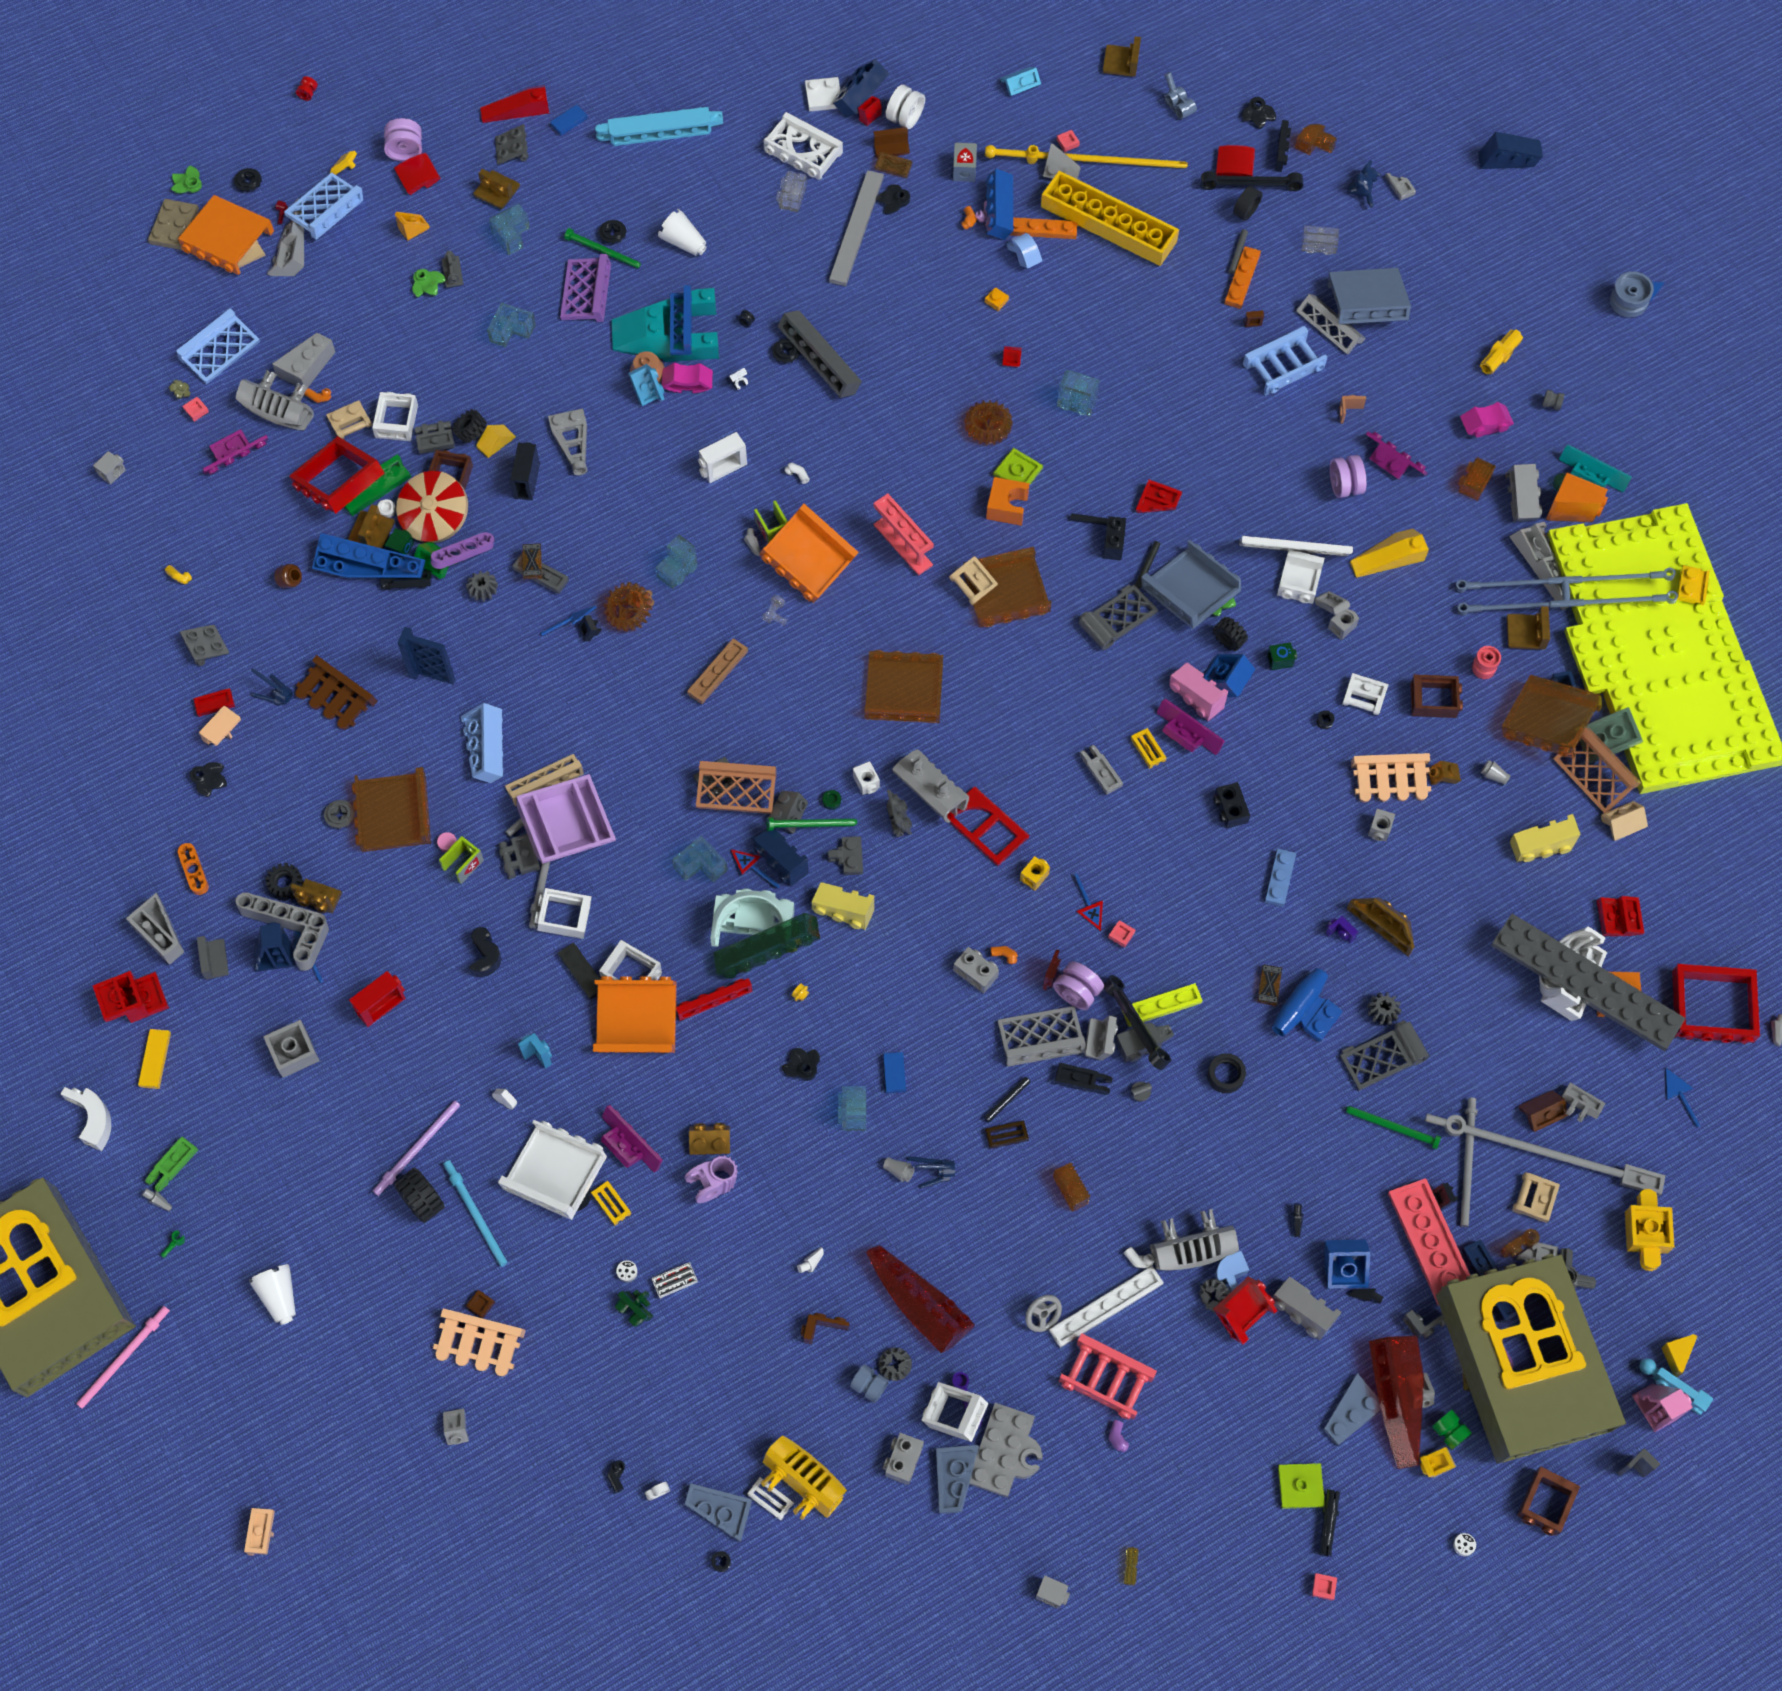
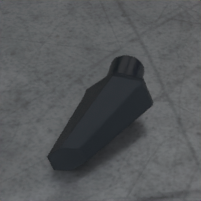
M1294 1203V1210L1291 1213L1295 1237H1300L1304 1217L1302 1204Z
M1376 1288L1353 1289L1349 1296L1367 1301L1372 1299L1379 1304L1384 1298L1375 1292Z

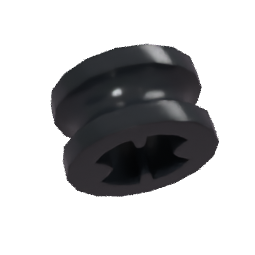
M743 310L737 317L740 324L745 327H750L751 323L755 321L754 315L747 310Z
M1327 710L1320 712L1317 718L1318 727L1324 730L1330 729L1335 720L1333 713ZM1325 717L1328 718V721L1326 723L1323 722V719Z
M719 1551L712 1556V1566L717 1572H725L730 1568L731 1559L726 1552ZM718 1557L721 1559L727 1558L724 1567L721 1565L716 1566L715 1563H718L716 1560Z

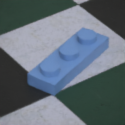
M1277 849L1265 903L1284 907L1296 853Z

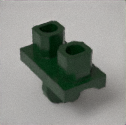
M635 1290L633 1295L629 1291H621L618 1294L620 1298L615 1304V1308L622 1314L631 1308L634 1313L628 1320L634 1327H638L644 1321H650L653 1318V1315L646 1309L651 1305L647 1300L650 1295L647 1291L640 1293L638 1290Z

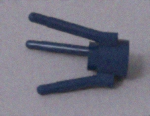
M253 668L251 669L259 678L275 688L273 691L275 698L253 692L250 693L251 696L274 702L279 706L282 703L287 704L293 696L292 689L285 686L273 674L270 675L277 683L275 684Z
M907 1157V1160L933 1163L916 1164L915 1167L938 1169V1176H942L941 1178L921 1184L920 1188L950 1181V1177H955L954 1160Z

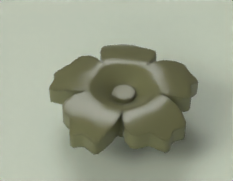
M173 380V383L169 386V391L174 392L176 398L181 399L182 396L189 397L191 394L189 385L185 382L182 383L180 380Z

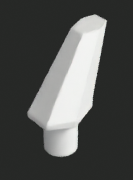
M822 1247L805 1258V1263L797 1266L799 1273L805 1271L813 1272L823 1256Z

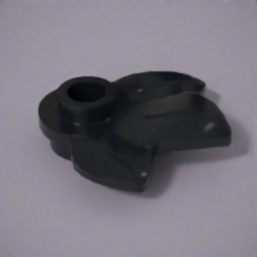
M1254 97L1250 100L1249 106L1243 110L1242 118L1243 121L1252 120L1258 129H1262L1267 120H1276V113L1271 106L1266 105L1264 99Z
M893 184L888 186V191L879 194L877 201L886 204L885 214L897 212L901 206H906L910 202V193L899 185Z
M209 762L203 767L196 766L190 771L191 781L196 784L197 791L203 796L210 797L212 789H220L227 786L226 779L221 774L224 765L220 763ZM200 772L203 776L198 777L196 774Z
M801 1048L792 1049L790 1052L791 1062L782 1065L783 1072L789 1077H800L805 1081L814 1079L817 1074L816 1066L820 1062L819 1053L815 1049L808 1053Z

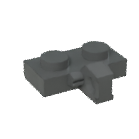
M861 836L842 837V847H838V850L828 851L829 862H839V865H843L844 875L863 874Z

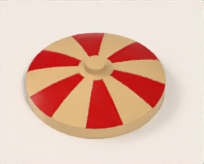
M440 471L420 473L404 485L398 496L396 506L398 521L403 530L408 531L412 538L420 542L439 543L454 536L465 522L468 513L466 492L462 485L447 473Z

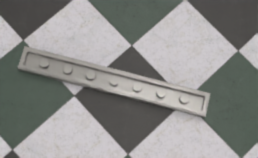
M867 170L829 283L842 286L847 285L883 182L884 174Z

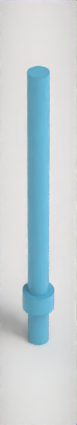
M450 1160L446 1161L443 1165L450 1176L451 1184L456 1186L500 1267L506 1265L508 1262L464 1186L461 1174L457 1173Z

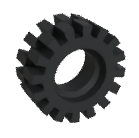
M475 409L467 410L465 414L462 413V417H458L456 419L457 422H454L452 427L453 433L464 443H471L472 440L475 441L476 437H480V433H483L485 431L484 428L487 426V421Z
M1223 617L1213 628L1216 640H1219L1220 644H1224L1225 648L1228 647L1230 651H1238L1248 640L1247 632L1243 630L1244 627L1240 626L1238 621L1235 622L1233 618Z
M281 863L277 864L278 868L273 866V871H268L269 877L266 876V885L270 893L281 901L282 898L288 901V897L294 899L295 897L290 889L291 884L301 887L303 884L299 870L292 864L289 866L288 863H284V866ZM284 876L291 877L292 882L289 886L284 888L278 886L277 883L280 878Z

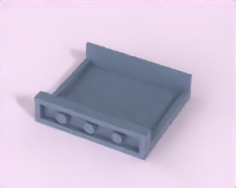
M1398 268L1329 272L1327 287L1333 290L1339 310V324L1409 320L1411 304Z
M1188 540V548L1153 576L1147 573L1141 577L1142 589L1194 629L1241 592V579L1237 574L1230 572L1224 564L1216 561L1211 554L1203 551L1198 544Z

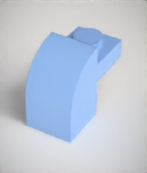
M1028 233L1016 236L1011 239L1012 241L1006 243L1008 250L1016 253L1020 266L1030 268L1042 262L1039 249L1034 239Z
M1242 1251L1226 1256L1220 1262L1215 1273V1279L1222 1281L1227 1286L1229 1293L1238 1286L1236 1279L1247 1275L1249 1271Z

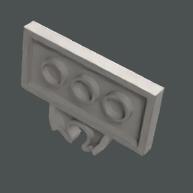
M998 1403L994 1404L977 1453L969 1485L1008 1498L1015 1478H1031V1476L1038 1472L1040 1466L1036 1464L1028 1465L1025 1461L1029 1455L1036 1456L1038 1460L1043 1459L1039 1444L1036 1440L1029 1437L1035 1416Z

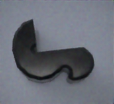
M477 927L472 931L471 938L473 944L484 958L470 965L469 969L474 976L485 977L494 973L500 967L502 958L498 946L492 942L490 932L484 927Z

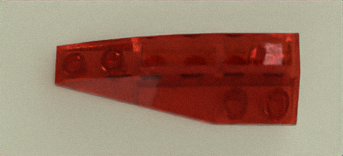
M881 1245L875 1246L866 1252L877 1275L897 1306L940 1353L953 1348L974 1328L975 1324L968 1315L964 1314L956 1306L953 1300L949 1299Z
M1395 1336L1371 1340L1369 1345L1379 1403L1397 1468L1404 1469L1419 1466L1424 1373L1418 1337Z

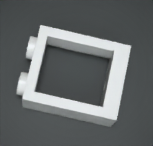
M380 392L372 428L375 438L411 441L418 409L415 395ZM387 406L410 408L407 425L383 423Z
M737 432L699 450L700 458L698 462L701 466L699 471L701 476L707 478L709 483L747 465L746 445Z
M545 888L544 895L540 894L538 903L541 906V911L536 912L535 923L538 924L537 931L584 939L591 896ZM554 901L581 906L577 928L544 922L548 902Z
M622 940L599 970L600 976H610L612 980H619L612 975L625 956L628 955L652 969L647 976L652 977L651 980H658L662 974L660 962Z
M938 1382L936 1388L932 1391L931 1400L923 1412L922 1421L931 1429L972 1442L988 1403L980 1395ZM948 1396L969 1402L958 1429L937 1422Z

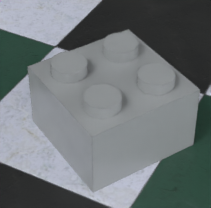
M301 1020L263 1036L276 1067L283 1078L320 1061Z

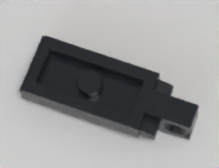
M423 571L421 578H380L381 589L391 590V588L406 589L409 587L425 588L431 586L432 571Z

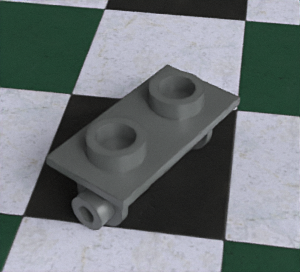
M447 251L444 258H442L446 288L463 285L459 256H455L452 251Z

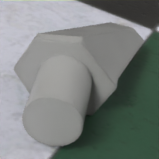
M749 528L747 529L744 541L755 555L760 556L759 553L761 551L757 537L754 536V529Z
M1779 1014L1776 1020L1771 1021L1773 1042L1778 1047L1781 1046L1782 1014Z
M145 1188L142 1192V1196L149 1199V1203L167 1211L172 1209V1206L157 1191L152 1192Z

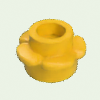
M801 983L791 994L795 1001H803L809 994L807 991L808 986H804Z

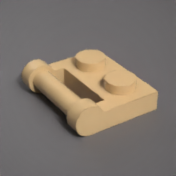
M359 400L326 414L336 435L342 439L345 438L344 436L364 427L369 428L372 426Z
M975 556L949 576L951 581H955L970 599L969 602L972 606L998 585ZM964 573L979 591L978 594L975 595L960 577L961 574Z
M1525 1172L1522 1176L1523 1183L1517 1203L1513 1205L1512 1211L1548 1223L1560 1184ZM1531 1183L1537 1186L1529 1208L1524 1205Z

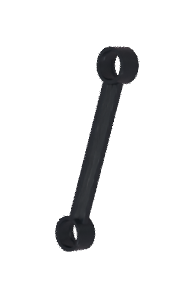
M1207 171L1201 174V187L1205 190H1213L1217 186L1286 187L1289 191H1299L1303 188V175L1293 172L1286 177L1218 176L1213 171Z
M1110 975L1103 982L1104 990L1115 998L1150 1054L1148 1056L1149 1062L1155 1068L1163 1070L1171 1062L1170 1055L1160 1048L1123 991L1125 988L1124 983L1117 976Z

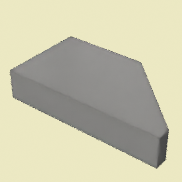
M1390 173L1385 174V179L1400 201L1415 195L1416 190L1408 178H1398L1391 176Z
M1536 1243L1519 1254L1516 1260L1527 1261L1535 1259L1536 1262L1549 1254H1553L1555 1257L1557 1256L1558 1247Z

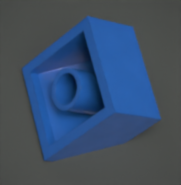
M1217 654L1203 678L1208 682L1211 680L1216 682L1215 686L1221 691L1226 689L1228 691L1227 697H1238L1246 683L1250 680L1255 668L1244 654Z
M1366 1239L1325 1240L1324 1261L1327 1288H1369L1370 1249Z

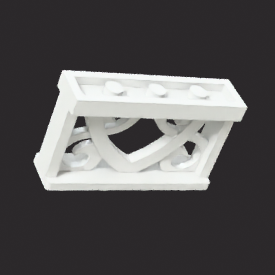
M787 112L782 116V120L769 136L763 140L764 150L769 155L779 158L782 162H787L797 170H802L818 180L822 178L836 158L840 157L843 153L842 141ZM784 129L787 130L786 135L781 134L784 131ZM780 138L786 139V140H779V141H778V144L774 142L776 139H780ZM807 140L810 142L812 152L796 153L792 141L802 142ZM828 152H830V154L827 156V158H825L824 155L827 154ZM818 157L823 162L820 166L813 163L816 162L818 164Z

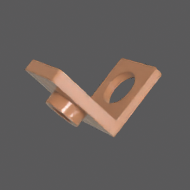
M1342 396L1339 405L1340 423H1344L1346 409H1364L1366 396Z

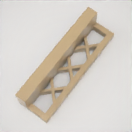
M572 754L505 785V788L514 805L517 806V796L575 779L583 775L584 772L580 761H577L575 755ZM517 786L520 787V788H518V789H516V790H513V791L511 790V789H513V788H515V787H517Z

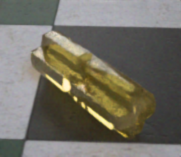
M1128 1547L1126 1552L1127 1567L1125 1568L1124 1584L1130 1586L1136 1584L1137 1576L1136 1566L1138 1564L1139 1550L1134 1547Z

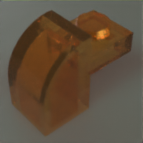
M1311 124L1301 131L1297 137L1295 148L1308 155H1311L1316 146L1332 153L1335 149L1337 138L1324 132V125Z

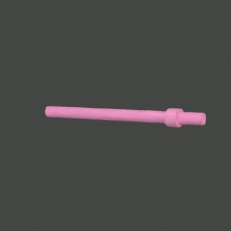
M163 1306L153 1318L150 1317L145 1323L146 1326L76 1403L82 1409L152 1330L155 1331L160 1326L159 1323L170 1310Z

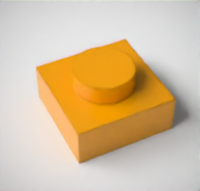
M996 287L985 297V303L997 311L1009 300V296Z

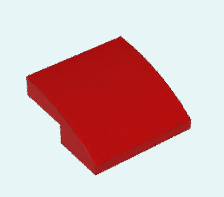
M1240 145L1219 146L1217 175L1253 176L1255 148Z
M427 153L411 157L394 167L403 186L410 195L423 186L428 189L441 179Z
M1621 896L1618 899L1600 897L1597 900L1602 936H1636L1644 934L1639 897Z

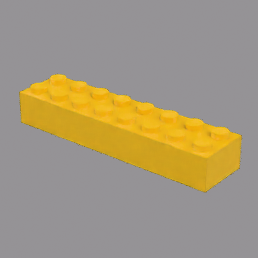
M1061 171L1057 172L1042 193V208L1068 221H1074L1078 226L1159 266L1162 265L1177 243L1178 228Z

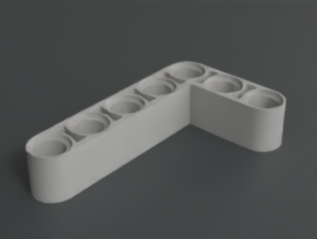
M241 893L237 896L236 905L242 916L265 923H281L283 928L301 932L302 935L293 953L294 960L300 970L306 971L313 967L329 931L323 914L250 893Z

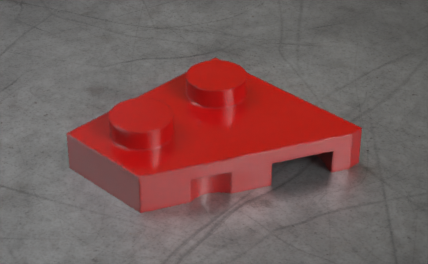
M1148 479L1136 512L1176 510L1182 496V491Z

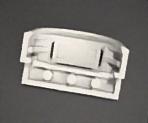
M1589 926L1572 932L1559 941L1602 967L1607 952L1597 945L1603 944L1605 937ZM1539 976L1540 992L1543 995L1541 1002L1571 1021L1581 1019L1586 1004L1580 1001V996L1574 997L1567 993L1564 988L1557 987Z

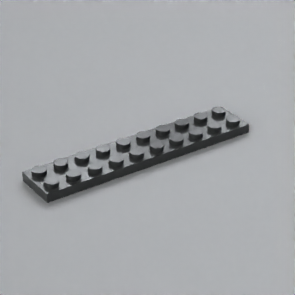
M1514 914L1510 915L1491 945L1557 987L1564 988L1572 996H1580V1001L1664 1052L1686 1019Z

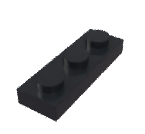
M1282 120L1280 128L1276 172H1282L1283 165H1287L1288 155H1285V152L1289 150L1290 142L1287 141V138L1290 139L1291 128H1288V120Z

